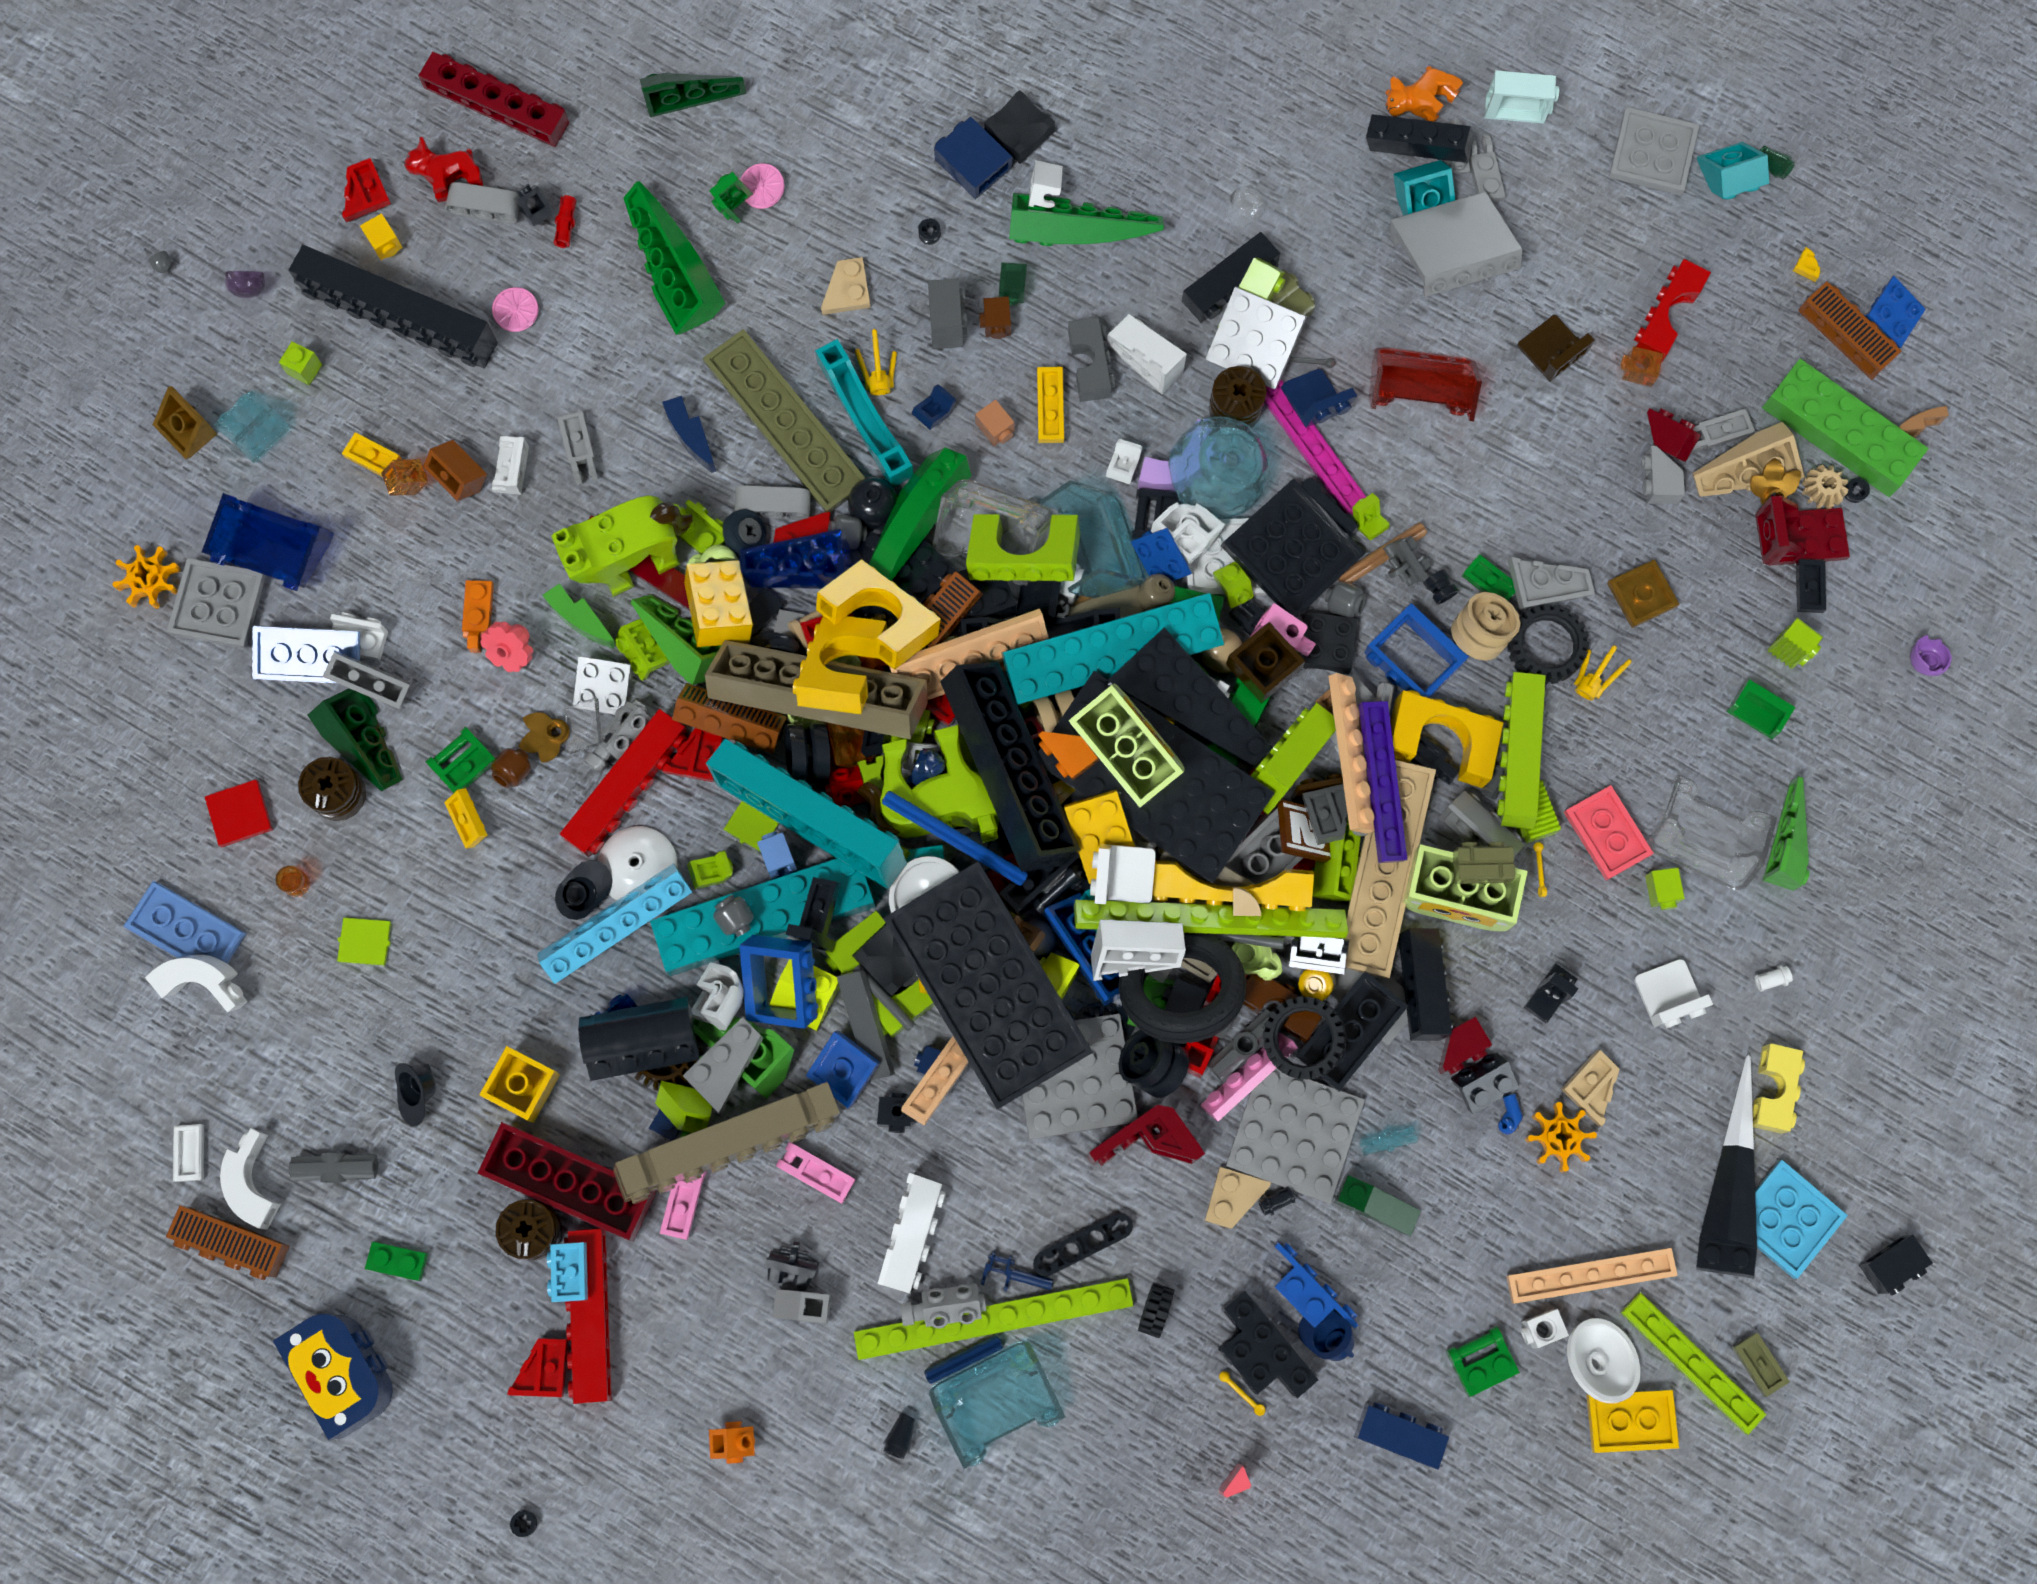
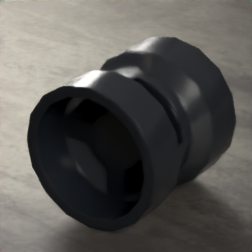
M1445 569L1432 574L1423 582L1426 589L1433 593L1432 598L1436 605L1448 601L1459 592L1456 585L1450 583L1449 574Z

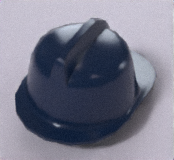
M1334 1310L1315 1328L1302 1317L1298 1328L1299 1338L1318 1357L1331 1361H1341L1347 1356L1350 1358L1354 1357L1352 1350L1355 1339L1352 1327Z

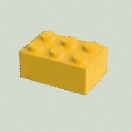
M739 560L687 564L684 584L697 647L722 645L724 640L750 643L753 624Z

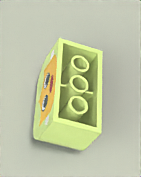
M1115 683L1069 720L1075 730L1139 807L1143 806L1185 770L1172 749Z
M1420 844L1414 852L1403 903H1406V909L1419 914L1484 930L1508 931L1517 924L1528 871L1515 868V879L1511 883L1455 884L1453 852Z

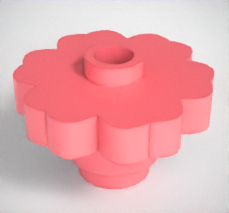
M505 621L494 622L482 633L480 644L487 650L485 656L495 666H503L507 672H519L532 660L533 649L528 645L530 635L524 626L520 624L509 625Z

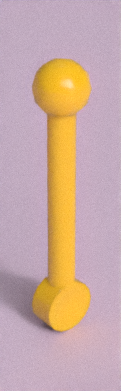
M1536 842L1533 845V849L1537 857L1538 896L1546 897L1547 888L1544 884L1541 852L1544 846L1541 842Z
M1227 1371L1220 1372V1381L1227 1382L1254 1408L1256 1415H1264L1265 1407L1263 1405L1257 1404L1230 1378Z

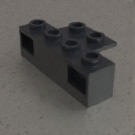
M1246 1291L1240 1292L1221 1309L1239 1332L1222 1345L1218 1351L1230 1365L1237 1369L1242 1376L1241 1379L1254 1394L1258 1395L1278 1378L1292 1397L1298 1399L1319 1381Z

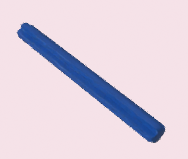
M888 791L882 800L883 805L1017 885H1022L1028 875L1026 871L1021 872L1020 868L892 791Z

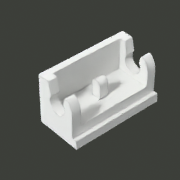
M1035 160L1030 182L1028 206L1034 207V205L1047 208L1055 206V202L1045 200L1044 195H1060L1063 166Z
M501 436L492 491L522 495L529 445L524 437Z

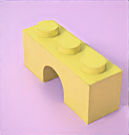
M1771 1043L1762 1047L1758 1073L1768 1075L1774 1079L1777 1084V1094L1774 1099L1764 1097L1754 1099L1752 1107L1754 1128L1780 1134L1790 1132L1791 1128H1794L1797 1118L1794 1106L1801 1093L1798 1080L1805 1067V1060L1802 1059V1050Z

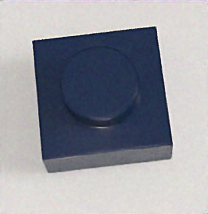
M659 1109L649 1127L650 1130L671 1141L676 1140L681 1131L673 1125L661 1109Z

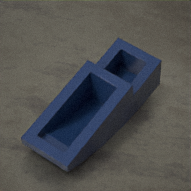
M682 396L663 401L662 404L670 425L688 453L711 473L717 472L699 416L689 419Z

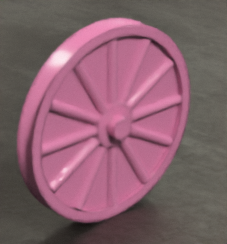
M755 164L749 167L741 177L742 182L753 193L745 202L754 208H769L776 204L783 195L784 179L779 170L770 164Z
M519 287L508 288L500 292L492 304V314L496 323L504 330L519 332L529 328L537 319L539 312L538 303L533 294Z

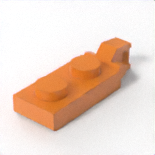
M466 580L462 632L463 638H467V649L470 650V653H481V635L491 626L494 583L492 581Z

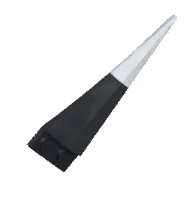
M1748 1054L1745 1059L1699 1237L1696 1269L1754 1278L1757 1259L1751 1057Z

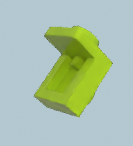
M1374 493L1360 499L1352 507L1353 517L1357 522L1358 530L1369 540H1373L1389 529V522L1380 515V500Z
M1236 562L1213 572L1214 580L1226 594L1230 608H1234L1253 598L1251 580Z
M719 851L715 856L693 860L687 864L694 889L725 883L732 876L733 865L730 858H727L725 851Z

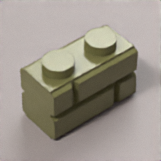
M1476 842L1461 843V847H1457L1453 851L1455 884L1511 883L1515 879L1513 846H1505V842H1490L1488 847H1477Z

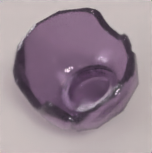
M227 271L225 273L226 288L238 298L249 299L258 296L265 287L264 273L255 271Z

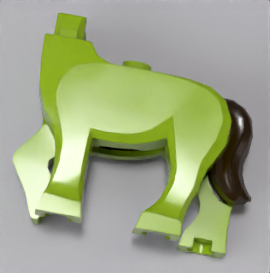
M647 495L619 504L582 523L563 528L553 533L551 537L559 558L571 580L586 584H607L612 596L615 597L634 587L628 570L639 564L649 555H651V559L659 574L679 565L680 562L675 550L678 541L676 535L686 533L693 520L692 514L687 515L685 509L679 507L678 504L664 503L656 496Z
M959 725L934 731L935 739L945 761L947 773L926 779L912 790L902 777V765L908 755L907 739L882 745L885 769L883 755L875 757L876 762L866 764V760L858 762L864 784L858 788L856 793L866 800L869 820L883 833L889 831L903 838L931 834L929 831L882 804L885 794L888 791H892L952 828L963 826L968 827L973 832L979 831L983 843L998 839L997 826H999V818L963 734L960 735ZM883 771H884V782L881 780V774H882Z

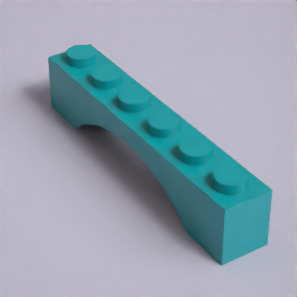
M838 338L816 349L815 354L818 365L886 481L895 487L913 476L911 462L876 411Z

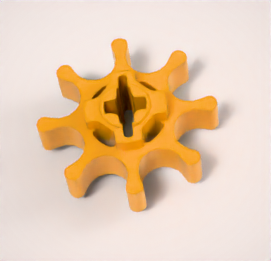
M136 545L134 550L137 553V557L133 563L126 564L120 559L116 560V565L122 570H126L127 574L123 580L114 581L112 585L118 591L131 588V595L126 599V602L131 607L135 608L140 598L148 596L149 604L158 609L160 604L157 601V596L161 591L168 590L174 595L177 594L178 589L171 584H167V579L171 574L181 572V568L176 563L162 566V561L168 553L161 546L157 547L156 553L152 557L146 558L145 551L139 545Z
M1557 1102L1553 1104L1555 1116L1552 1120L1545 1119L1540 1112L1532 1115V1119L1540 1123L1541 1133L1538 1136H1526L1525 1141L1527 1143L1538 1141L1542 1144L1544 1151L1542 1156L1536 1159L1537 1164L1545 1163L1547 1157L1553 1155L1558 1158L1560 1162L1559 1171L1563 1173L1569 1170L1567 1158L1571 1154L1578 1156L1581 1162L1590 1160V1156L1581 1150V1141L1583 1139H1594L1597 1137V1133H1584L1579 1129L1578 1122L1586 1115L1584 1110L1576 1112L1573 1119H1568L1562 1113L1563 1104ZM1556 1134L1565 1135L1566 1140L1556 1139Z

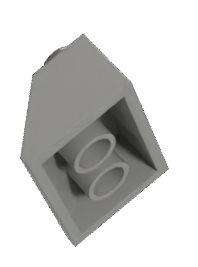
M1465 790L1438 818L1464 842H1476L1477 847H1488L1490 842H1505V846H1513L1514 857L1524 847L1518 833L1501 826L1500 817L1492 811L1488 812L1481 806L1482 802L1476 795L1468 794Z
M1278 807L1273 808L1269 814L1264 813L1253 824L1226 864L1227 867L1255 884L1275 877L1285 869H1292L1302 859V857L1285 854L1281 851Z

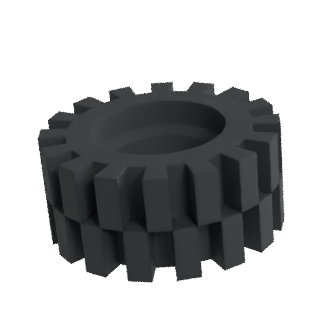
M1153 1282L1140 1319L1139 1332L1156 1338L1161 1337L1175 1289Z

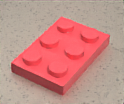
M1611 785L1563 812L1606 881L1654 854Z

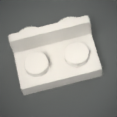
M341 612L340 615L331 614L332 629L360 631V657L377 661L381 660L388 631L381 624V621L374 618L360 620L356 619V616Z

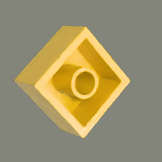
M506 1046L479 1095L534 1123L561 1074Z

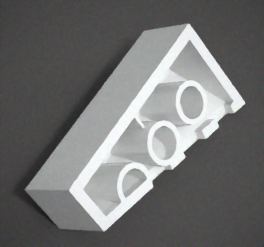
M909 1173L906 1182L909 1183L908 1188L901 1199L899 1218L896 1219L893 1227L891 1245L888 1246L878 1284L911 1294L912 1289L918 1290L922 1273L918 1272L920 1261L926 1262L930 1246L925 1244L928 1234L934 1235L938 1219L933 1217L936 1207L942 1208L946 1192L941 1191L942 1184Z

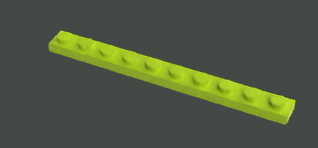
M1075 900L1074 903L1076 929H1098L1100 920L1179 923L1183 926V933L1346 938L1348 934L1345 910L1305 908V911H1292L1288 907L1264 909L1260 906L1261 916H1233V905L1137 903L1127 901H1107L1106 904H1096L1095 900Z
M1127 1278L986 1306V1311L981 1312L982 1319H976L971 1324L956 1322L949 1323L943 1328H934L933 1326L926 1327L925 1320L914 1322V1325L903 1326V1323H897L853 1333L858 1360L1133 1307V1301Z

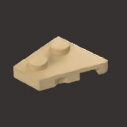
M863 257L837 261L821 306L822 315L871 308Z
M1596 1050L1561 1090L1581 1110H1584L1586 1115L1597 1126H1603L1606 1120L1604 1114L1607 1103L1611 1102L1613 1084L1617 1080L1620 1069L1601 1050Z
M1219 1167L1204 1221L1232 1229L1270 1187L1271 1182Z

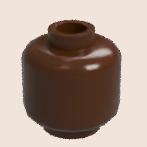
M511 748L504 749L491 765V776L494 781L505 788L519 786L531 771L528 754L519 748H516V750Z

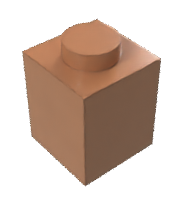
M996 399L975 414V424L993 446L1000 442L1003 444L1012 438L1015 422Z

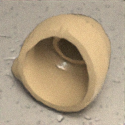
M1220 628L1224 645L1199 652V655L1207 669L1212 672L1225 674L1232 672L1226 665L1229 654L1242 644V641L1234 632Z

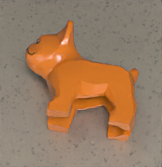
M1427 66L1426 72L1418 81L1409 86L1403 85L1398 78L1393 76L1390 79L1391 90L1389 89L1385 92L1388 96L1385 104L1386 109L1393 117L1402 115L1404 112H1411L1416 116L1424 118L1426 121L1436 122L1439 118L1438 114L1444 105L1435 96L1444 95L1447 101L1452 103L1458 96L1463 82L1455 75L1447 74L1431 66Z

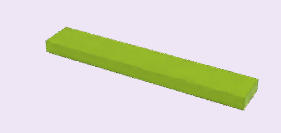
M1641 1292L1637 1293L1620 1312L1745 1435H1749L1767 1415Z

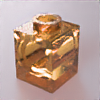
M1633 346L1628 355L1624 354L1621 361L1620 369L1624 370L1622 380L1652 387L1659 376L1663 353ZM1635 363L1642 364L1645 369L1638 368Z
M420 459L392 460L381 472L390 496L416 495L429 482Z

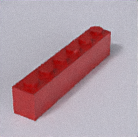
M659 708L559 835L589 858L592 854H597L604 845V838L609 832L612 834L617 830L621 823L620 818L625 812H630L638 802L636 798L639 794L651 787L655 774L659 770L662 771L663 766L670 762V755L683 742L687 741L686 735L688 732L686 728L679 722L672 720L671 716Z
M606 1230L568 1231V1238H564V1244L587 1243L588 1300L565 1302L566 1311L570 1312L571 1323H567L566 1336L567 1340H571L572 1352L567 1354L568 1369H572V1381L568 1382L569 1398H573V1404L612 1401Z

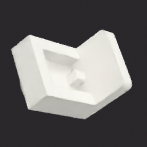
M1118 439L1106 477L1131 484L1139 463L1142 446Z

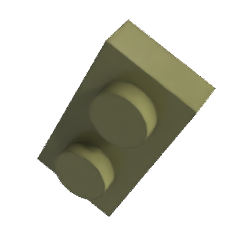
M1758 1333L1751 1334L1732 1347L1763 1397H1768L1790 1382Z

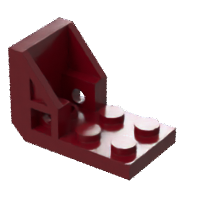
M1771 496L1755 514L1763 564L1769 566L1796 564L1799 559L1825 560V562L1847 560L1850 557L1842 508L1799 511L1798 504L1783 496Z
M1156 1105L1090 1151L1087 1158L1093 1166L1098 1162L1103 1166L1115 1157L1114 1151L1119 1147L1126 1150L1136 1143L1139 1139L1137 1135H1139L1150 1153L1193 1164L1202 1158L1205 1152L1173 1107ZM1158 1128L1160 1134L1154 1135L1152 1133V1130Z

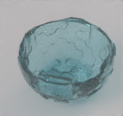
M1210 417L1197 421L1180 436L1174 447L1170 450L1168 466L1172 484L1179 500L1183 504L1194 506L1197 503L1218 519H1226L1244 514L1262 497L1267 487L1270 475V459L1265 450V444L1250 426L1239 420L1229 417ZM1227 453H1233L1237 457L1238 462L1236 466H1231L1227 463Z

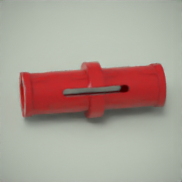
M569 195L560 197L559 212L555 217L556 233L553 243L560 248L570 246L571 231L576 222L574 211L577 200Z

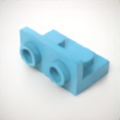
M587 1243L550 1245L551 1251L547 1253V1266L551 1268V1280H548L547 1292L548 1296L551 1297V1302L588 1300Z

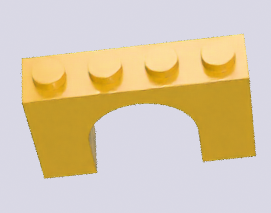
M862 559L817 592L816 611L835 625L854 610L864 606L883 607L897 617L898 621L877 637L875 655L894 670L938 636L941 618Z
M823 616L820 624L817 623L815 626L813 642L810 641L808 644L807 658L801 662L800 676L795 678L793 682V694L797 696L798 706L862 714L868 697L866 676L835 672L826 668L825 665L835 658L847 655L880 659L875 655L877 637L887 630L886 621L846 616L835 625Z
M1403 690L1395 699L1390 720L1395 760L1409 763L1416 756L1423 726L1429 724L1444 725L1455 732L1463 748L1457 780L1483 788L1492 780L1504 722L1497 721L1490 715H1479L1470 712L1465 707L1448 705L1440 699L1423 697L1416 691Z

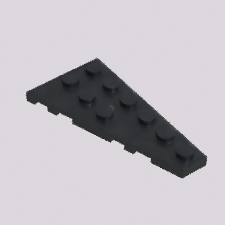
M1165 628L1161 629L1104 682L1110 686L1115 683L1126 695L1149 706L1150 709L1182 728L1194 732L1206 742H1211L1220 747L1225 753L1250 767L1255 766L1272 749L1271 745Z

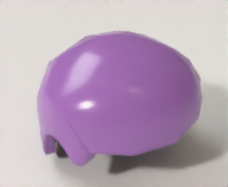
M1924 635L1912 647L1909 656L1911 665L1920 674L1939 676L1950 667L1952 660L1950 650L1942 643L1941 639H1928V635Z

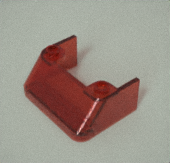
M1376 348L1374 349L1370 379V408L1376 409V405L1387 406L1395 398L1445 404V407L1449 409V413L1453 415L1463 416L1467 413L1468 420L1474 422L1482 384L1477 364L1471 359Z

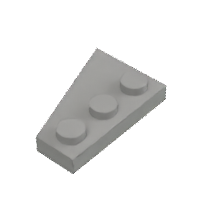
M1515 557L1507 559L1520 610L1595 595L1589 569L1566 565L1555 566L1543 564L1540 561L1530 562Z
M742 1017L683 1075L721 1116L726 1108V1102L731 1093L735 1092L739 1078L744 1069L748 1068L763 1037Z

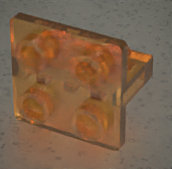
M825 722L830 744V772L840 768L859 766L858 762L866 760V764L874 762L873 756L866 758L861 753L864 730Z

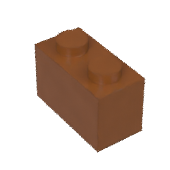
M454 440L431 448L423 465L457 502L479 493L487 477V473Z

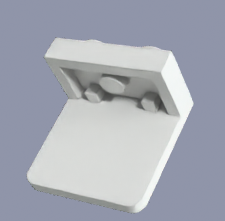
M1101 844L1099 852L1094 851L1092 868H1097V879L1091 880L1090 895L1095 896V903L1106 904L1107 900L1137 903L1151 902L1155 850L1145 847Z
M1676 960L1639 974L1634 978L1654 1028L1663 1024L1666 1029L1682 1023L1680 1018L1690 1015L1691 1019L1707 1013L1705 1008L1713 1005L1709 994L1700 997L1684 960Z

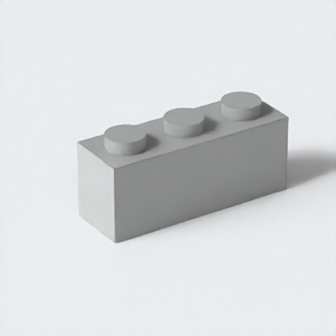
M335 650L322 676L397 709L400 708L410 686L408 681Z

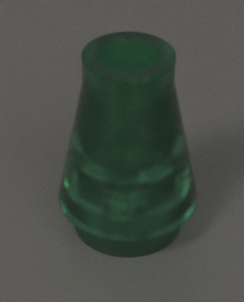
M1765 145L1759 150L1768 155V171L1775 178L1779 177L1784 180L1793 170L1795 162L1792 161L1791 156L1770 149Z

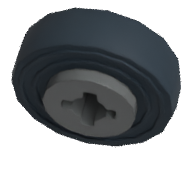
M748 509L734 511L726 517L723 523L722 533L724 541L736 555L743 557L751 556L763 549L766 543L767 532L762 519L754 511Z

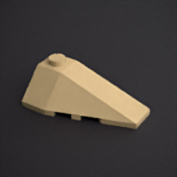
M1783 422L1758 431L1692 473L1698 495L1702 497L1728 494L1733 490L1742 489L1751 491V476L1762 475L1764 466L1774 458L1780 461L1785 473L1799 470L1801 471L1800 479L1805 478L1793 433Z

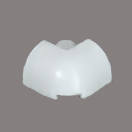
M1175 503L1153 522L1151 532L1168 528L1189 566L1199 555L1202 556L1221 533L1225 524L1197 503L1195 506L1189 504L1178 505V503Z
M710 962L697 983V986L703 991L691 1010L695 1019L713 1024L719 1030L725 1031L741 1006L744 994L743 983L737 973L731 968Z

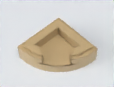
M1233 887V916H1261V909L1255 897L1243 888Z

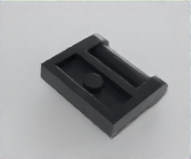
M1144 488L1137 489L1136 499L1138 504L1135 528L1131 532V540L1143 537L1142 534L1147 532L1145 531L1148 501H1156L1155 521L1171 505L1178 503V505L1182 504L1183 493Z
M1079 863L1070 866L1065 871L1063 877L1043 896L1038 897L1032 903L1034 908L1039 913L1045 914L1044 910L1047 907L1067 898L1065 893L1069 889L1075 890L1086 880L1083 877L1086 873L1081 868L1083 864Z

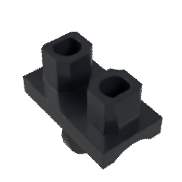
M795 1240L792 1248L782 1245L780 1253L770 1252L765 1263V1267L768 1268L767 1280L773 1283H782L785 1272L795 1274L793 1282L795 1288L807 1290L811 1280L814 1279L818 1271L820 1262L808 1260L809 1252L800 1250L801 1241Z

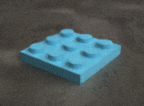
M1779 1160L1755 1189L1757 1248L1793 1279H1798L1848 1215L1783 1160Z

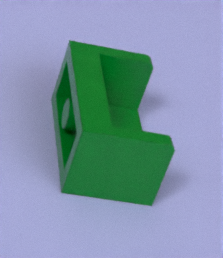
M1749 679L1741 686L1726 712L1768 738L1773 739L1780 734L1796 707Z

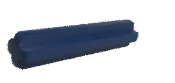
M995 1335L924 1371L925 1377L929 1384H933L1001 1350L1003 1344L1000 1338Z

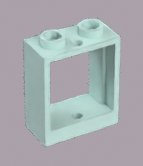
M1495 70L1485 98L1484 118L1544 124L1547 115L1552 114L1554 102L1558 100L1559 86H1555L1556 76Z

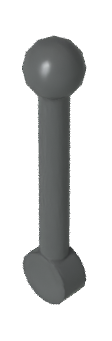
M1290 356L1287 365L1291 362L1326 365L1328 368L1335 366L1333 358L1320 360Z

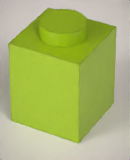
M292 341L278 362L287 375L307 385L311 384L322 366V363L313 351Z
M1679 868L1651 871L1645 876L1651 907L1660 906L1661 910H1670L1677 908V904L1685 899Z

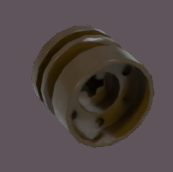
M1243 366L1229 367L1214 380L1208 406L1210 417L1216 426L1231 433L1245 432L1255 426L1260 419L1267 393L1265 382L1261 376L1251 368Z
M330 756L317 758L303 769L298 780V790L303 802L324 819L332 821L347 820L358 813L366 799V785L361 776L338 758ZM326 784H333L331 788H325Z
M518 1200L509 1204L500 1213L496 1222L495 1236L499 1246L507 1255L523 1260H541L547 1257L548 1251H551L550 1245L560 1243L563 1225L559 1215L550 1206L534 1200ZM525 1223L532 1226V1230L528 1231V1236L521 1233V1229H524L526 1226Z

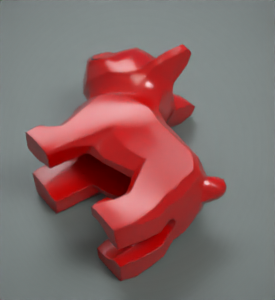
M419 137L417 148L409 151L404 161V166L410 174L424 176L433 186V192L438 203L447 200L449 185L460 177L466 179L468 184L483 186L482 175L479 167L473 160L471 149H467L466 152L456 151L437 155L429 150L424 138Z

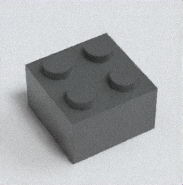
M959 278L928 280L932 349L963 347V338H967L965 290L964 288H959Z

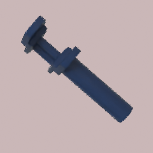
M993 1250L992 1255H988L991 1261L990 1264L986 1263L981 1285L984 1286L987 1272L994 1271L1007 1276L1003 1291L1007 1292L1010 1280L1051 1290L1053 1279L1017 1269L1009 1270L1010 1264H1014V1261L1011 1260L1012 1255L1009 1258L995 1255V1250ZM993 1261L1007 1264L1006 1270L992 1267Z

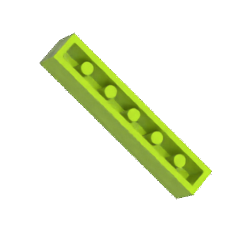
M1513 672L1511 682L1506 681L1504 697H1509V705H1504L1503 720L1507 721V728H1503L1501 744H1506V751L1501 752L1500 767L1504 768V776L1500 775L1498 791L1503 792L1502 800L1498 799L1497 815L1501 816V826L1534 829L1537 820L1546 675Z

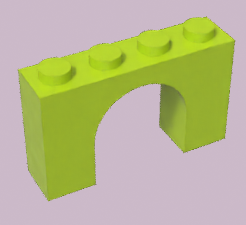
M1000 514L973 515L966 559L969 580L1074 581L1080 539L1078 515H1051L1049 536L1046 543L1039 550L1026 555H1014L1001 549L1003 530Z
M877 911L873 912L838 939L833 952L825 951L828 956L825 962L834 973L837 970L841 974L852 972L859 965L852 955L886 923ZM919 980L902 993L890 996L914 1022L935 1006L928 994L920 993ZM872 994L884 1036L889 1034L893 1039L905 1028Z

